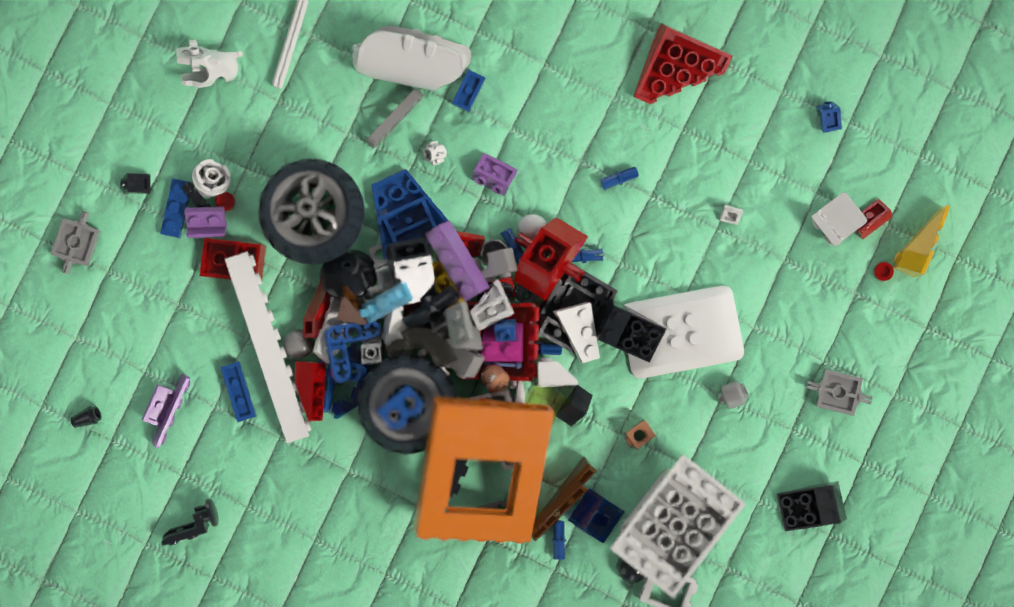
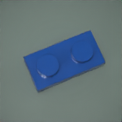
M468 70L452 101V105L469 113L486 78Z

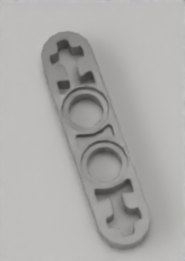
M417 88L414 89L369 136L366 143L373 149L376 148L421 101L424 95Z

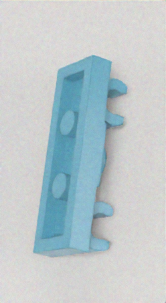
M402 282L361 305L362 310H359L361 317H366L368 323H372L413 301L414 299L407 282Z

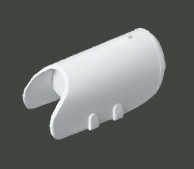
M386 26L375 30L364 39L363 43L355 44L352 48V61L357 73L374 79L435 92L440 87L452 83L459 78L467 69L471 59V50L465 45L445 40L442 36L422 33L418 29L411 30L394 26Z

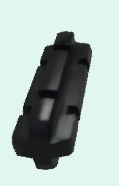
M187 182L182 186V190L185 194H189L188 197L196 207H211L209 203H205V198L194 190V185L191 182Z

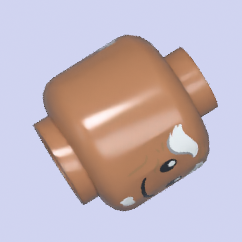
M488 365L481 372V382L491 393L503 392L508 387L509 376L500 365Z

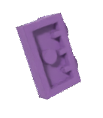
M484 153L474 169L471 179L477 184L505 196L518 170Z
M224 207L185 208L184 213L188 227L187 238H217L225 236L227 221Z

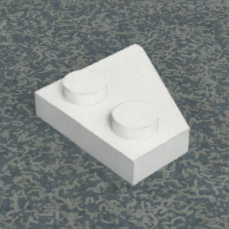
M498 279L494 281V286L491 290L483 295L479 304L475 305L470 312L479 331L514 314Z

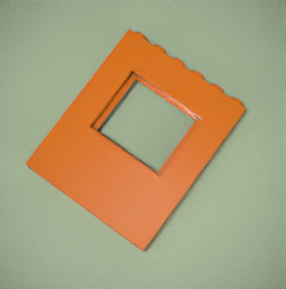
M434 397L413 527L416 536L424 540L438 538L440 540L458 539L460 541L477 540L479 542L491 540L499 543H504L505 541H513L515 543L531 542L554 416L552 408L545 404ZM455 459L514 462L506 509L448 507Z

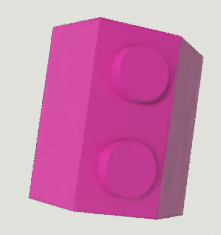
M496 323L484 328L482 355L485 359L483 361L524 362V323H516L515 341L497 342L495 334Z

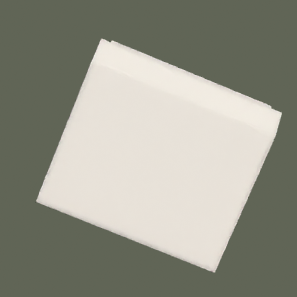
M723 204L719 220L738 225L743 210Z

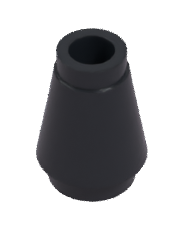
M89 406L74 417H71V424L74 428L97 424L102 418L101 412L98 407Z

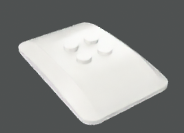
M727 286L695 290L624 305L667 328L650 363L628 354L631 372L636 378H647L740 360L744 355L732 290Z

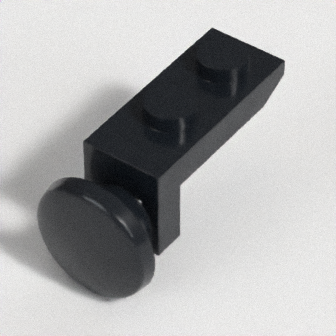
M206 499V505L194 507L195 513L192 516L195 522L169 529L163 535L162 546L167 544L170 546L175 545L181 540H192L198 537V535L207 533L209 521L213 527L217 526L219 517L213 500Z

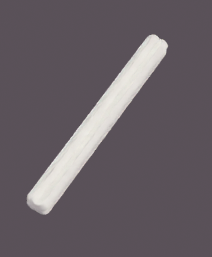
M297 0L272 85L276 88L281 89L283 87L307 9L308 0Z

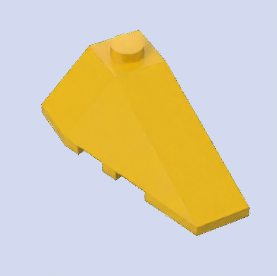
M950 206L941 207L906 246L896 253L893 259L895 263L894 269L913 278L925 274L934 254L931 248L939 240L937 231H940L944 226Z

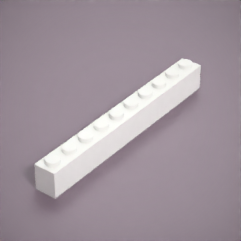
M248 252L227 258L225 261L286 442L290 443L308 437V431H311L309 421L303 418L302 413L305 411L302 402L297 400L296 395L299 393L296 384H292L290 380L293 373L290 365H285L284 358H287L284 347H279L277 340L281 338L278 329H273L271 322L275 320L272 311H267L265 303H268L266 293L260 290L259 285L262 284L259 273L255 274L253 267L256 266L253 255L249 256Z

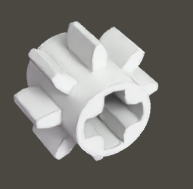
M433 141L425 145L426 148L423 150L425 161L431 162L432 166L444 162L447 152L443 144L438 145V141Z

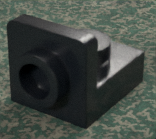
M125 174L120 182L123 194H150V174Z

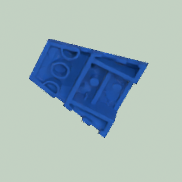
M407 169L371 185L384 260H386L384 251L389 244L426 237L425 234L437 226L448 222V219Z

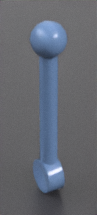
M483 361L485 366L497 364L502 367H516V369L523 367L521 362L500 363Z

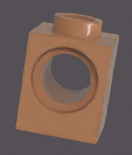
M642 420L625 432L627 437L624 439L631 448L634 446L638 449L656 435L647 422ZM637 430H641L644 434L643 439L640 441H636L633 436Z

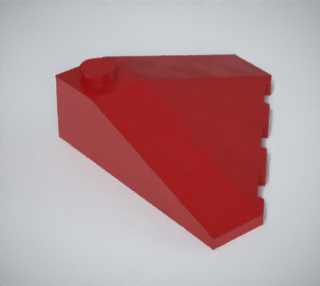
M661 23L652 41L633 97L649 104L655 103L657 98L666 94L668 97L681 92V88L690 84L696 86L707 81L706 78L709 76L724 74L733 56Z

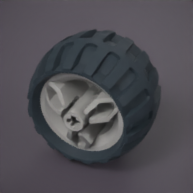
M300 159L299 161L284 165L269 178L259 199L258 217L267 241L281 255L299 263L320 264L341 256L357 240L364 222V201L356 182L339 166L321 159ZM311 188H316V190L312 194ZM327 191L331 193L326 199H324L320 204H318ZM299 193L302 200L299 203L293 202L292 199ZM334 204L336 205V210H328ZM288 213H300V215L294 214L288 218ZM324 219L332 222L327 230H324L321 225ZM304 220L300 228L295 232L293 228ZM312 227V236H306Z

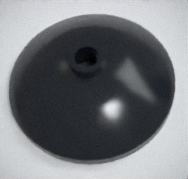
M349 249L341 256L323 263L320 269L321 285L327 294L341 300L343 287L346 285L357 298H360L367 294V288L373 287L376 283L375 262L366 253Z

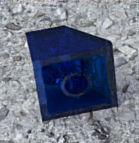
M589 488L568 521L604 544L625 511Z

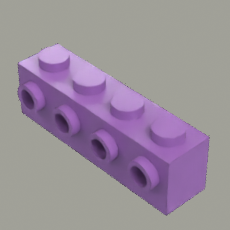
M450 221L437 226L425 234L429 245L435 250L438 260L444 265L449 278L454 282L459 295L465 302L489 288L488 283Z

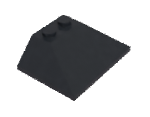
M584 271L583 277L579 275L581 277L579 281H576L566 273L562 275L546 301L543 300L539 308V321H537L541 336L574 354L575 352L570 344V340L553 311L590 302L595 331H597L611 301L618 292V290Z

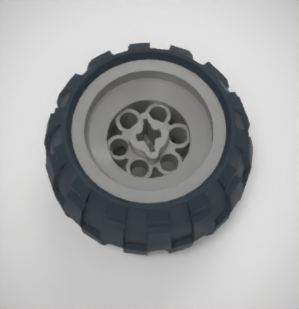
M411 354L387 358L369 371L359 390L357 401L360 423H362L366 434L372 441L390 452L415 454L426 451L434 397L457 398L454 385L446 372L435 362L427 358ZM410 385V387L416 389V394L425 400V404L422 406L423 411L419 413V419L415 420L411 415L406 419L408 423L400 430L397 428L392 430L377 411L395 397L394 392L396 389L402 391ZM407 397V401L412 402V406H409L412 409L416 403L415 399ZM397 410L389 413L392 421L399 420V412Z

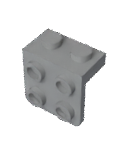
M460 302L447 309L445 314L452 348L481 350L483 346L480 332L471 313H468L467 303Z

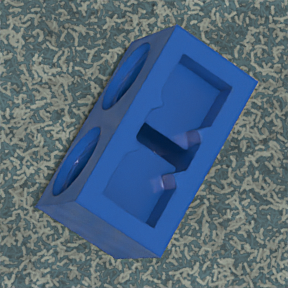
M408 385L377 412L392 430L395 428L400 430L408 423L406 421L411 415L416 417L423 411L422 406L424 402ZM407 397L415 399L416 403L412 409L405 406V399ZM392 410L399 412L400 418L398 421L390 419L389 413Z

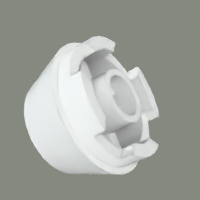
M214 159L200 162L192 172L194 187L204 197L220 195L230 185V172L224 164L221 165L213 162Z

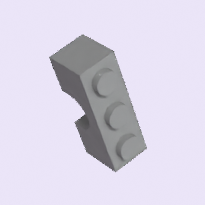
M513 248L487 253L489 263L486 269L482 267L480 258H473L487 283L495 281L497 276H500V279L512 276L511 272L518 271Z

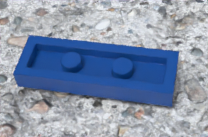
M172 178L160 232L161 235L181 238L185 220L184 212L189 201V194L184 193L182 186L188 181Z
M240 361L220 367L237 422L257 417Z

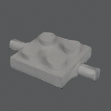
M82 211L79 221L62 219L50 254L60 257L65 261L62 273L69 274L72 264H81L88 267L90 265L101 230L86 224L89 212Z
M824 369L822 380L819 383L808 381L807 384L809 385H806V389L817 391L818 397L815 407L847 415H855L859 402L871 404L872 401L870 400L873 399L872 396L862 394L863 378Z

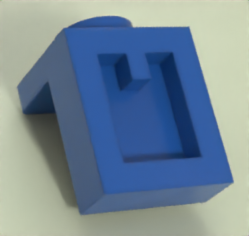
M827 101L823 102L822 105L816 106L817 111L820 113L821 131L823 133L842 129L841 111L836 103Z
M505 319L496 322L495 334L497 342L516 340V319Z

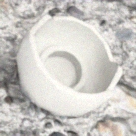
M529 214L522 217L518 222L517 233L522 232L533 240L541 227L547 223L541 216Z

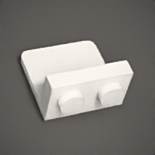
M846 192L838 195L811 216L813 218V225L818 230L821 229L825 234L823 237L829 245L833 244L835 247L867 222V218Z

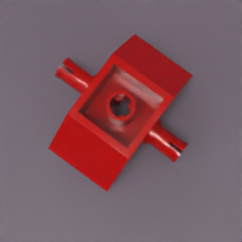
M556 217L541 227L533 240L522 232L518 234L520 239L516 237L515 243L524 247L526 251L519 260L518 271H516L514 281L546 301L564 273L576 281L581 279L579 275L583 277L584 270L576 267L571 262L588 236Z

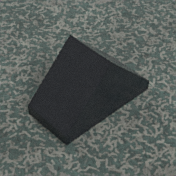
M576 385L555 416L572 427L587 414L593 395L579 385Z

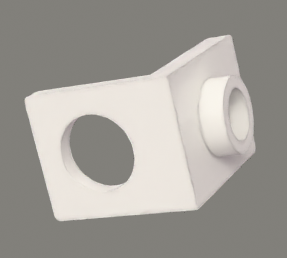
M382 244L368 249L371 258L375 262V269L388 265L387 259L378 260L375 257V252L378 249H383Z

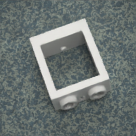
M690 576L686 581L689 584L680 607H691L690 598L696 594L698 589L697 580L694 577ZM645 577L638 599L655 607H672L649 598L654 583Z

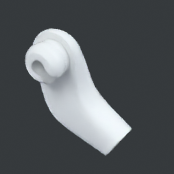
M510 381V388L515 389L513 402L525 403L523 381Z

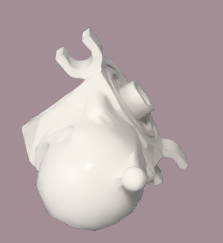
M189 40V47L176 49L177 63L192 65L193 73L181 75V84L202 88L212 86L220 76L225 78V82L235 79L239 70L237 57H242L243 52L209 50L202 46L197 47V40Z

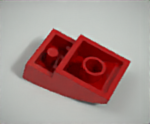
M204 238L199 276L232 280L225 259L248 252L249 256L253 255L256 266L253 267L255 274L259 273L262 281L266 246L239 241Z

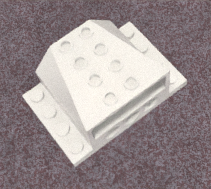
M682 454L671 469L665 468L619 528L622 533L610 549L674 598L746 503Z

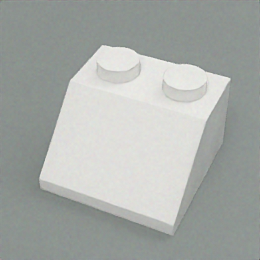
M542 358L537 363L536 387H568L578 385V380L559 362H553V358Z

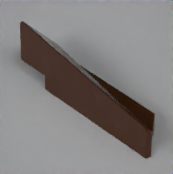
M583 457L534 520L531 536L534 541H537L588 491L584 484L597 470L587 458Z

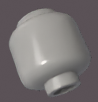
M738 381L723 385L721 387V394H718L721 404H726L729 409L746 404V399L749 398L745 385L740 384Z

